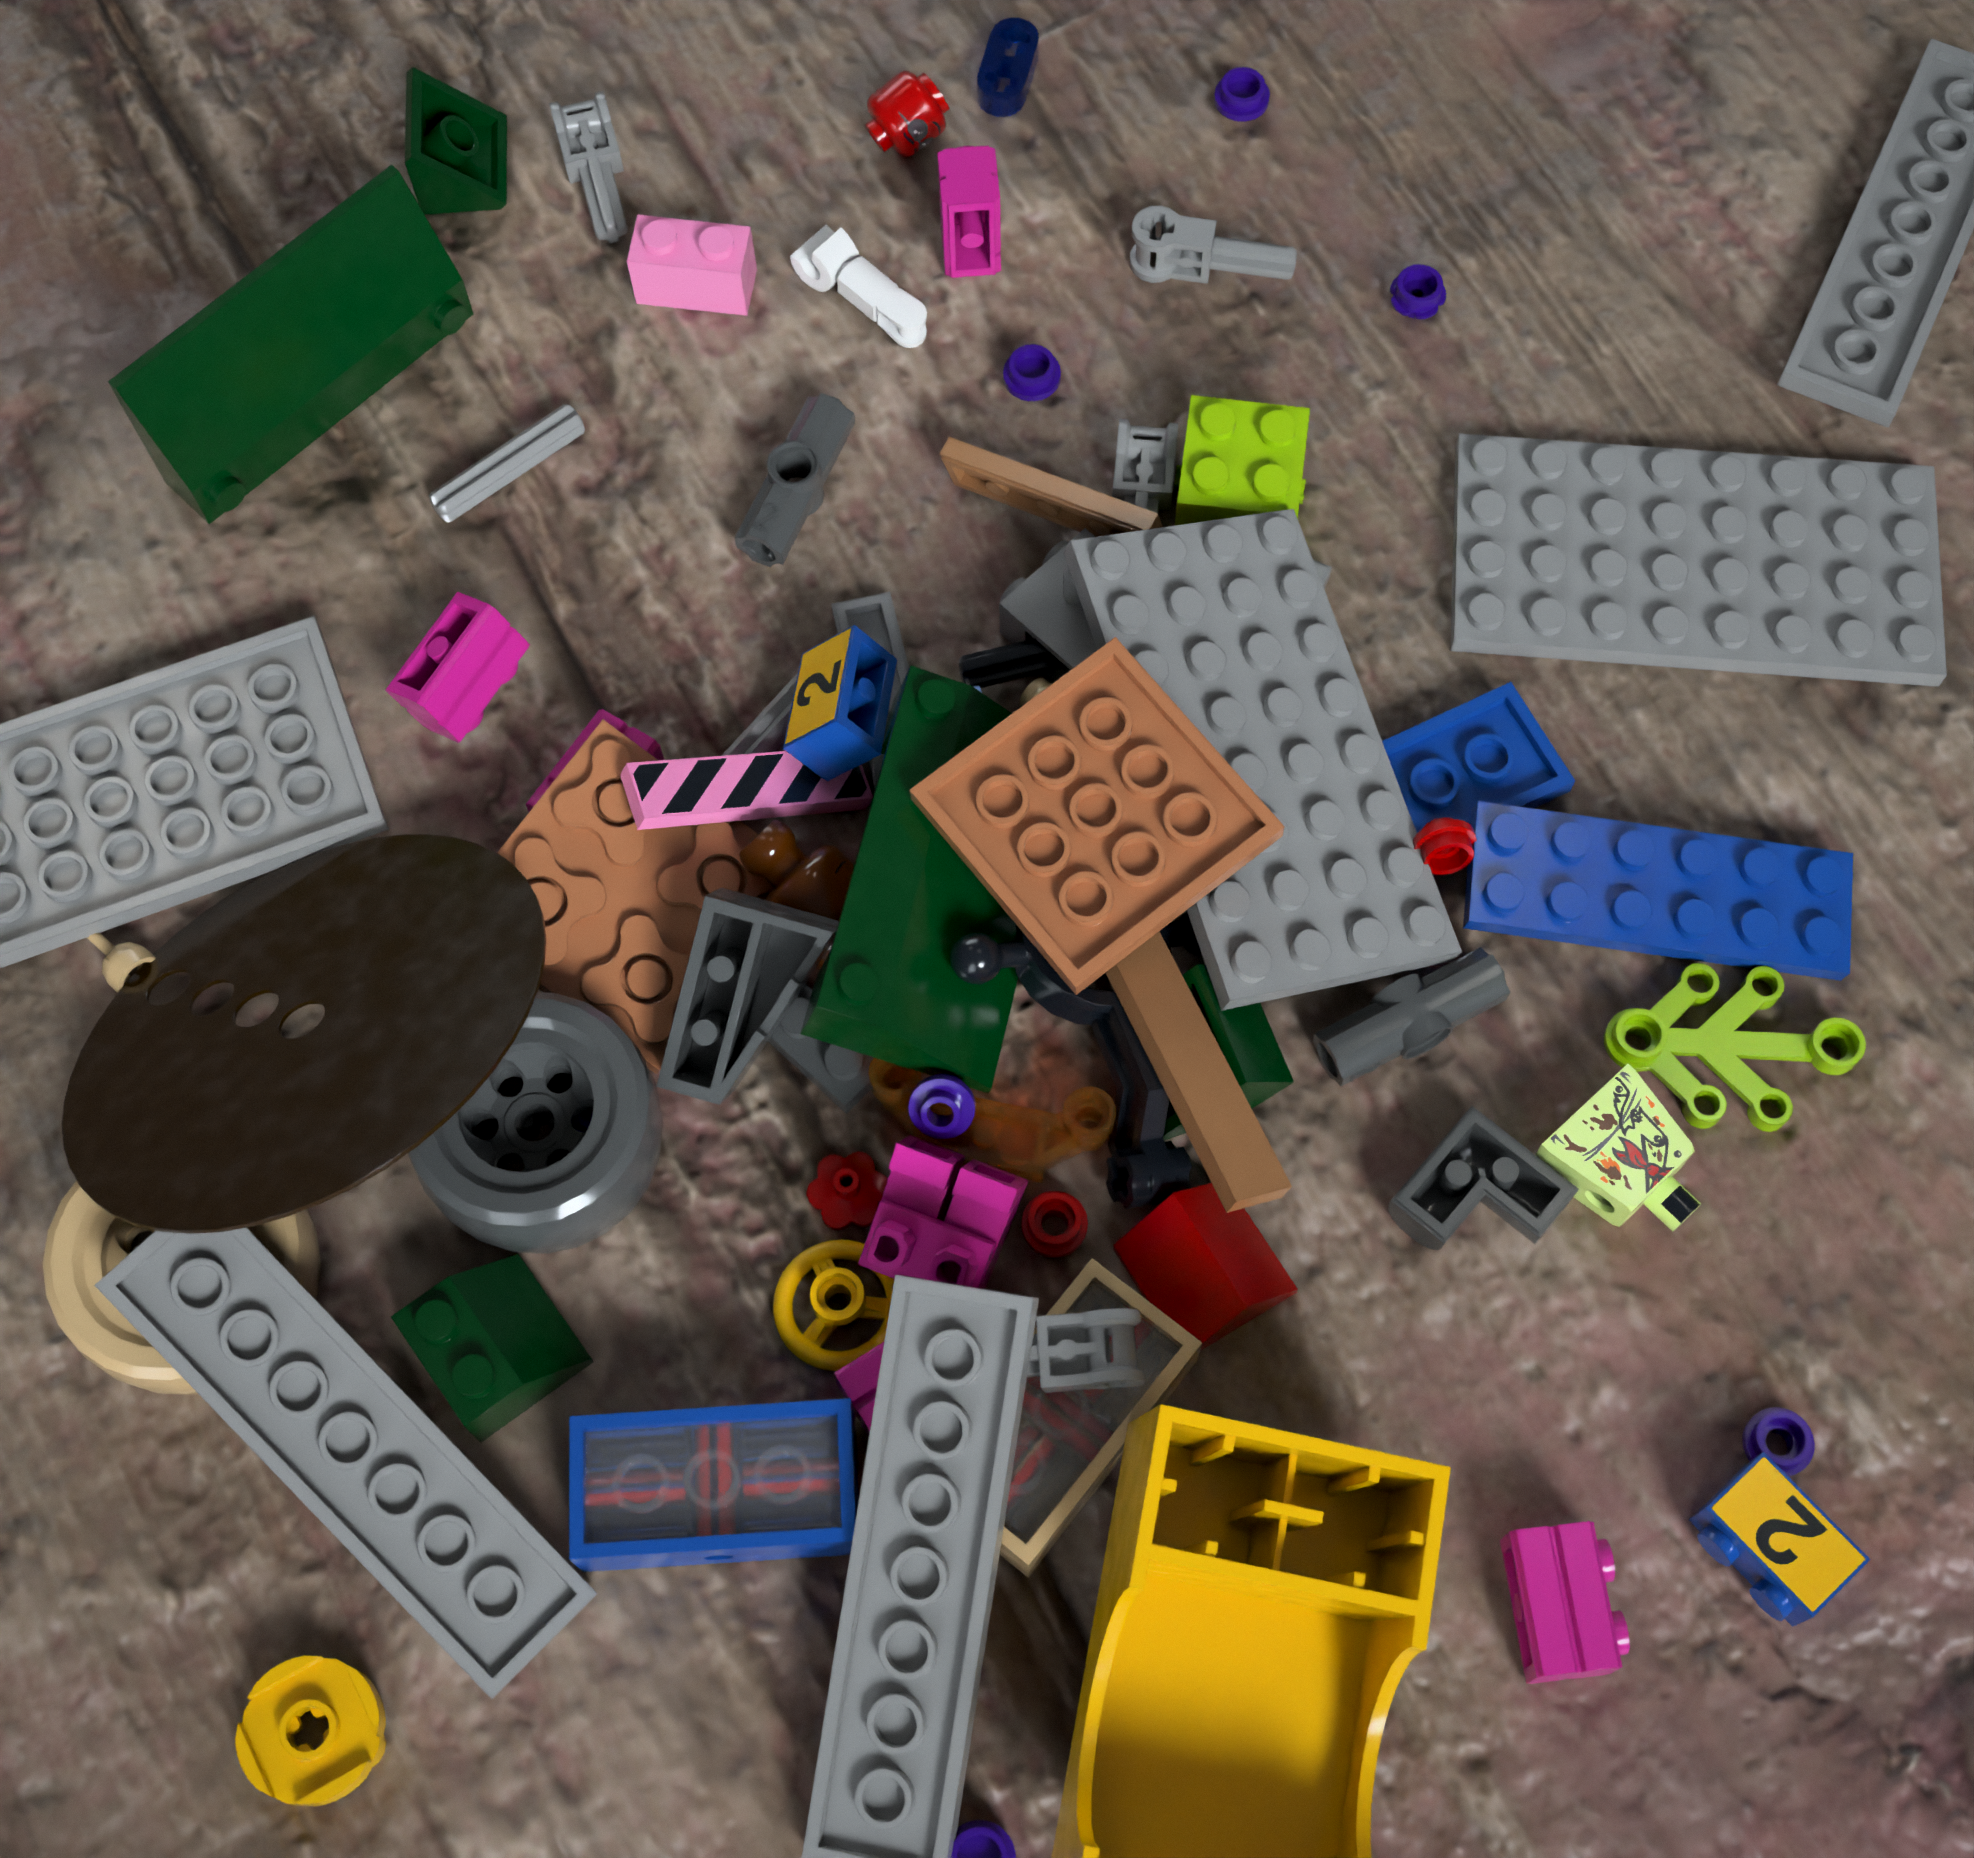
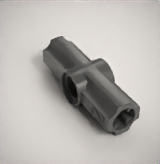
M823 393L816 397H808L785 442L776 446L769 454L767 460L768 475L735 536L736 547L746 553L752 561L768 567L774 564L783 565L807 517L815 513L822 505L824 499L823 486L855 425L854 412L847 409L840 399ZM792 478H804L803 480L796 482L788 481Z
M1480 947L1422 978L1419 974L1415 973L1402 977L1378 992L1370 1001V1005L1314 1033L1312 1041L1317 1050L1319 1061L1329 1077L1334 1079L1341 1087L1349 1082H1353L1364 1074L1376 1070L1378 1067L1399 1056H1402L1403 1059L1415 1058L1444 1041L1452 1033L1454 1027L1507 1000L1510 990L1505 980V973L1493 954L1486 953Z

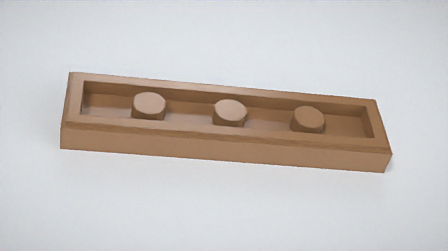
M952 437L948 438L940 452L941 459L954 485L1078 532L1086 528L1097 537L1163 527L1158 513Z

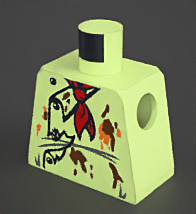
M1629 1064L1621 1069L1544 1141L1535 1154L1579 1189L1574 1196L1576 1200L1610 1224L1618 1227L1624 1224L1644 1204L1673 1232L1701 1205L1673 1177L1695 1152L1692 1142L1636 1070Z

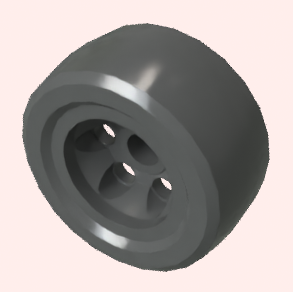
M537 992L527 1019L514 1043L496 1069L477 1092L443 1126L410 1151L408 1156L429 1198L453 1224L479 1241L515 1253L549 1254L577 1248L606 1234L628 1216L649 1187L659 1161L663 1118L656 1081L639 1048L612 1018L584 1001L558 993ZM559 1073L570 1074L573 1082L566 1092L559 1094L549 1090V1081L554 1075ZM512 1076L521 1078L524 1084L518 1095L504 1097L499 1093L500 1084L506 1078ZM586 1111L593 1112L587 1130L585 1132L577 1131L573 1126L575 1118L580 1113ZM486 1119L496 1120L499 1123V1129L493 1138L481 1140L475 1136L476 1126L481 1121ZM545 1124L550 1126L552 1131L543 1140L527 1141L528 1138L538 1136L539 1126ZM511 1158L521 1159L525 1165L522 1172L507 1171L500 1168L506 1160Z

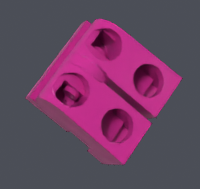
M909 1135L895 1145L888 1168L891 1169L858 1265L891 1278H895V1275H903L985 1289L1029 1180L975 1159L962 1166L965 1159L964 1155ZM952 1193H953L954 1195H953V1198H952V1201H951V1204H950L948 1213H947V1215H946L945 1221H943V1218H944L945 1212H946V1210H947V1207H948V1204H949L951 1195H952Z

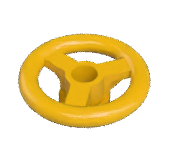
M838 1239L815 1244L798 1254L787 1265L777 1283L773 1298V1316L777 1331L787 1348L795 1356L811 1366L823 1370L838 1371L885 1340L894 1278L873 1271L884 1287L886 1298L865 1296L864 1287L859 1277L851 1270L835 1267L832 1261L845 1259L859 1262L864 1243ZM813 1269L816 1278L810 1288V1301L816 1318L804 1334H802L794 1318L793 1299L800 1281ZM845 1293L851 1297V1302L843 1310H832L827 1306V1302L832 1295ZM856 1318L884 1320L878 1332L859 1347L845 1351H832L821 1348L837 1326L847 1325Z

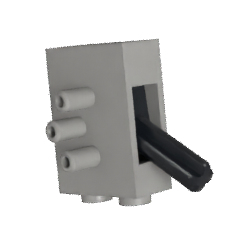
M1084 528L1072 540L1095 536ZM1064 540L1056 544L1046 555L1042 566L1027 579L1019 578L1015 580L1005 590L999 603L1000 634L1012 644L960 657L959 671L962 683L972 687L979 685L980 688H985L1043 673L1057 681L1097 651L1064 556L1069 542Z

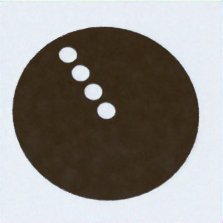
M402 834L347 843L299 859L254 880L200 914L153 954L156 957L155 960L145 962L127 981L95 1024L79 1054L70 1076L64 1099L62 1136L68 1165L80 1187L98 1206L114 1217L135 1226L171 1233H214L253 1227L291 1216L322 1204L358 1186L391 1166L443 1126L477 1092L514 1043L529 1015L544 969L546 931L544 916L538 898L527 879L507 859L477 843L449 836ZM185 972L190 974L188 987L176 999L162 1005L149 1003V995L152 989L161 980L175 973ZM219 983H231L234 985L232 997L222 1008L204 1016L192 1014V1005L204 990ZM265 993L278 995V1005L267 1019L250 1027L236 1025V1016L239 1010L249 1000ZM310 1004L324 1006L325 1013L323 1019L312 1031L298 1038H285L281 1035L283 1023L294 1011Z

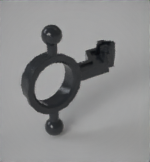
M1188 913L1184 914L1180 921L1171 922L1160 930L1171 954V948L1183 946L1189 953L1202 956ZM1017 925L1015 926L1016 935L1014 941L997 943L992 937L977 932L962 936L953 945L950 956L951 967L961 980L969 984L981 985L992 980L1000 972V969L1014 967L1017 977L1029 996L1048 1012L1075 1024L1091 1025L1117 1089L1108 1138V1147L1112 1157L1106 1160L1108 1166L1106 1185L1113 1202H1121L1125 1209L1162 1203L1174 1192L1191 1188L1189 1174L1192 1165L1189 1155L1184 1147L1177 1148L1172 1141H1164L1163 1139L1169 1098L1115 991L1086 987L1075 995Z

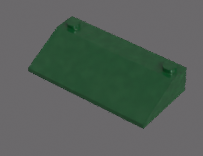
M390 165L110 379L108 383L165 483L210 525L223 513L235 509L247 494L443 338L456 333L466 320L474 315L462 277L401 173L393 165Z
M911 665L893 700L881 754H884V759L833 943L827 958L816 975L800 1034L931 1076L940 1073L951 1074L961 1079L969 1088L989 1093L992 1089L1018 977L1014 967L1000 969V972L989 982L981 985L969 984L955 974L951 967L950 956L953 945L962 936L972 932L984 933L992 937L997 943L1014 941L1016 924L915 805L910 796L911 788L1012 714L971 685Z

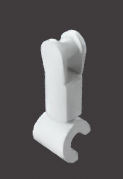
M826 224L790 255L791 264L795 272L809 287L825 292L837 283L838 293L872 321L877 322L897 344L902 347L913 348L921 345L926 339L927 328L925 323L927 310L924 304L903 289L898 288L897 284L864 257H860L855 244L842 227L834 233Z

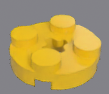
M304 1655L278 1664L255 1683L247 1699H250V1702L244 1710L242 1723L238 1722L235 1736L236 1752L240 1766L256 1789L285 1804L321 1806L337 1801L351 1793L367 1778L372 1767L380 1762L386 1748L384 1735L386 1725L385 1710L376 1687L364 1673L338 1659ZM308 1711H311L312 1715L318 1719L327 1717L329 1729L323 1733L324 1742L316 1749L307 1743L297 1746L294 1741V1735L303 1729L300 1717Z

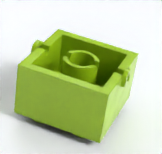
M1191 395L1182 465L1176 466L1174 490H1179L1175 525L1294 509L1298 519L1299 504H1303L1306 479H1302L1310 408Z

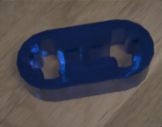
M1007 18L998 22L990 33L977 74V101L980 108L987 114L995 117L1014 115L1022 109L1026 102L1039 55V33L1036 26L1030 21L1023 18ZM1013 43H1019L1015 55H1007V49H1010ZM1002 78L1009 79L1010 85H1006L1003 92H997Z

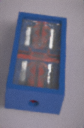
M851 1398L569 1416V1560L582 1572L850 1555L859 1503L856 1415Z

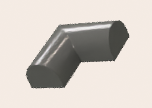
M1471 1106L1390 1200L1388 1212L1400 1229L1413 1240L1429 1249L1439 1250L1477 1205L1482 1202L1523 1236L1536 1244L1564 1211L1579 1189Z

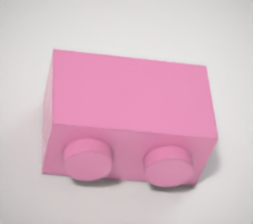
M637 215L627 258L636 304L748 315L757 272L750 226Z

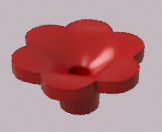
M853 1152L846 1158L838 1155L824 1157L817 1167L818 1177L807 1187L806 1195L809 1204L821 1211L824 1224L832 1230H843L850 1224L858 1227L872 1225L888 1178L884 1174L875 1171L872 1157L864 1152ZM846 1181L852 1183L850 1186L847 1187L842 1186V1184Z

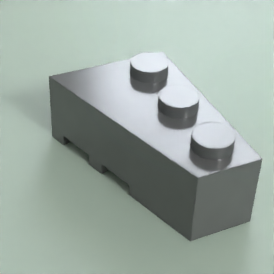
M719 888L706 895L656 1087L718 1105L727 1099L736 1090L832 945L838 920L725 888Z

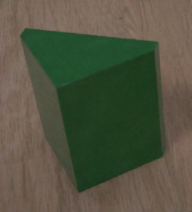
M412 67L406 72L405 166L418 204L425 215L501 210L507 204V115Z

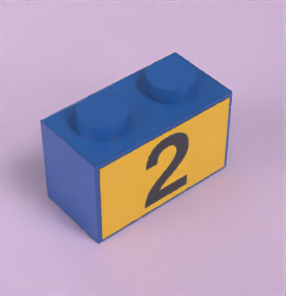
M856 625L803 652L783 749L825 781H829L881 755L897 658Z
M1764 1452L1744 1465L1689 1519L1700 1531L1697 1534V1538L1705 1551L1713 1559L1726 1567L1732 1564L1752 1585L1749 1591L1754 1601L1769 1616L1778 1621L1785 1619L1792 1627L1813 1618L1871 1560Z

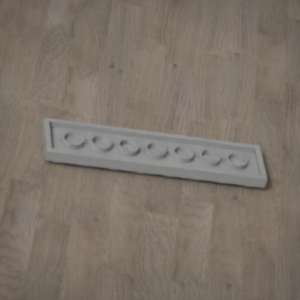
M1932 38L1930 39L1778 381V386L1887 428L1891 424L1974 229V53Z
M248 1228L197 1234L155 1231L94 1285L491 1699L597 1595L596 1591Z
M895 1275L802 1858H951L958 1828L1039 1298Z

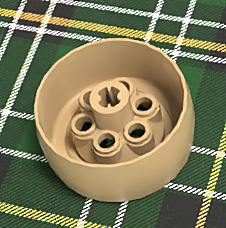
M76 1180L62 1198L48 1229L43 1258L46 1297L59 1327L87 1360L118 1381L160 1394H198L94 1286L132 1252V1241L138 1233L144 1231L154 1233L156 1230L138 1227L114 1217L98 1206ZM306 1209L285 1218L247 1227L316 1299L321 1271V1258L316 1226L309 1210Z

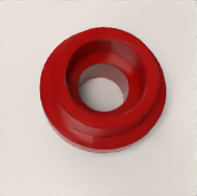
M1449 817L1434 819L1428 822L1413 838L1414 849H1421L1424 864H1429L1432 874L1447 875L1458 872L1468 866L1474 858L1473 844L1477 841L1472 825L1463 820Z
M1047 1191L1037 1195L1027 1204L1022 1215L1021 1228L1023 1237L1031 1249L1046 1257L1059 1258L1073 1253L1082 1245L1087 1234L1088 1218L1083 1205L1072 1195L1062 1191ZM1056 1216L1062 1218L1067 1224L1065 1232L1057 1236L1047 1234L1043 1230L1042 1224L1049 1217Z

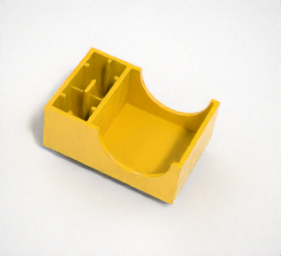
M1163 1404L1129 1422L1051 1858H1372L1371 1809L1381 1738L1393 1696L1403 1673L1412 1659L1427 1648L1451 1467Z

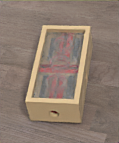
M1093 1258L1046 1315L1083 1313L1114 1308L1139 1310L1141 1322L1134 1326L1137 1368L1145 1371L1146 1382L1139 1386L1046 1393L1041 1389L1040 1376L1027 1377L1000 1555L1028 1578L1121 1460L1128 1423L1158 1405H1164L1196 1364L1202 1346L1201 1341ZM1037 1327L1034 1329V1334H1037ZM1110 1335V1336H1109V1348H1110V1361H1111V1363H1112V1362H1113V1348H1112V1335Z

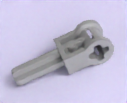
M604 91L596 92L594 99L561 106L557 101L549 103L570 184L580 181L582 183L596 237L599 240H608L609 243L617 242L619 237L628 231V225L614 177L615 173L624 172Z
M1150 206L1138 212L1132 222V237L1136 244L1130 252V268L1138 278L1150 283H1161L1171 278L1208 284L1210 269L1288 280L1294 275L1297 251L1290 246L1215 236L1217 220L1181 216L1171 208ZM1157 222L1162 223L1161 237L1156 236ZM1151 252L1156 253L1155 267L1150 265Z
M1119 419L1112 497L1158 513L1159 510L1171 509L1178 423L1169 422L1166 428L1134 426L1130 424L1129 419Z
M1114 1308L1083 1313L1036 1316L1037 1334H1033L1027 1377L1040 1376L1041 1389L1046 1393L1087 1389H1116L1144 1384L1146 1382L1145 1371L1137 1368L1134 1326L1141 1322L1140 1311L1129 1308ZM1110 1335H1112V1348H1113V1362H1112V1363H1111V1361H1110V1348H1109V1336H1110Z

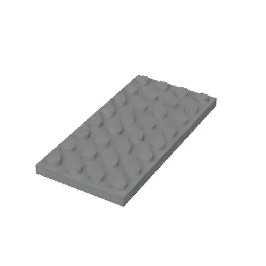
M1459 434L1455 446L1451 651L1939 687L1947 676L1934 466Z
M1294 509L1070 540L1064 556L1096 649H1100L1116 637L1285 826L1283 836L1187 909L1221 1011L1452 962L1460 955L1462 950L1429 864H1424L1421 849H1414L1413 838L1417 834Z
M315 616L0 724V968L269 873L317 852L352 843L389 830L328 648Z

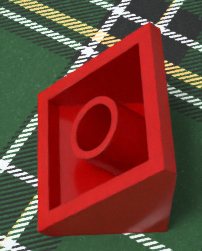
M1212 1183L1172 1193L1113 1245L1114 1252L1143 1297L1201 1341L1200 1351L1298 1291V1288L1245 1208L1227 1213Z

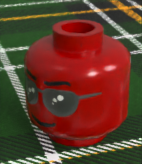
M902 71L868 98L867 109L872 119L865 124V128L884 153L893 147L900 155L910 157L945 130L946 119L944 113L949 110V106L927 74L923 72L917 77L910 71Z

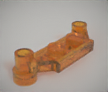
M877 1058L872 1059L868 1070L870 1087L873 1094L886 1109L890 1110L907 1133L964 1155L965 1159L962 1166L975 1159L1027 1180L1043 1183L1046 1170L1084 1151L1098 1149L1111 1135L1115 1126L1116 1107L1110 1095L1096 1087H1082L1073 1091L1067 1097L1063 1111L1059 1113L974 1097L976 1103L975 1115L968 1129L953 1138H933L916 1128L908 1110L912 1090L922 1080V1073ZM897 1081L905 1083L899 1089L887 1087L889 1084ZM935 1103L930 1106L931 1111L939 1115H950L953 1113L951 1107L945 1103ZM1084 1120H1091L1097 1123L1098 1126L1088 1129L1082 1127L1079 1123Z

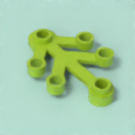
M1694 963L1687 966L1679 976L1676 986L1650 1010L1629 1008L1620 1011L1610 1020L1604 1032V1046L1613 1062L1622 1068L1629 1064L1636 1072H1652L1683 1102L1682 1114L1685 1120L1690 1125L1700 1129L1713 1127L1721 1119L1727 1108L1726 1098L1718 1088L1708 1084L1702 1085L1675 1056L1698 1057L1748 1104L1747 1114L1750 1122L1761 1131L1773 1132L1779 1130L1791 1117L1793 1112L1792 1101L1784 1091L1767 1085L1741 1059L1811 1062L1822 1073L1841 1075L1850 1071L1858 1063L1866 1049L1865 1037L1860 1028L1853 1022L1838 1017L1822 1021L1812 1034L1735 1031L1757 1010L1771 1008L1784 992L1785 985L1782 976L1778 971L1767 966L1753 968L1742 981L1740 990L1698 1029L1670 1027L1690 1006L1701 1007L1708 1004L1718 991L1720 985L1718 974L1712 967L1703 963ZM1696 977L1703 980L1707 985L1708 991L1704 993L1695 992L1689 987L1687 979ZM1761 980L1766 982L1772 990V995L1763 996L1758 994L1752 986V981ZM1628 1034L1639 1035L1645 1041L1646 1049H1633L1626 1043L1625 1036ZM1823 1043H1830L1836 1046L1841 1053V1059L1835 1060L1829 1057L1822 1050L1821 1045ZM1704 1098L1710 1101L1714 1107V1114L1704 1115L1698 1112L1694 1105V1099ZM1769 1101L1774 1103L1780 1111V1118L1774 1119L1764 1115L1760 1108V1102Z

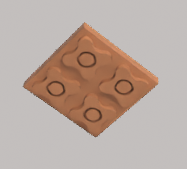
M1116 637L910 789L911 800L1075 995L1280 839L1285 828Z
M602 719L497 853L511 862L527 879L538 898L544 916L546 953L539 989L544 993H558L584 1001L612 1018L639 1048L649 1069L657 1074L662 1066L705 896L719 888H725L765 900L774 887L764 877L753 875L743 867L739 853L758 834L741 821L637 830L620 774L626 763L659 760Z

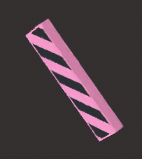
M787 751L626 763L620 774L637 830L865 810L873 799L862 765L829 781H825Z

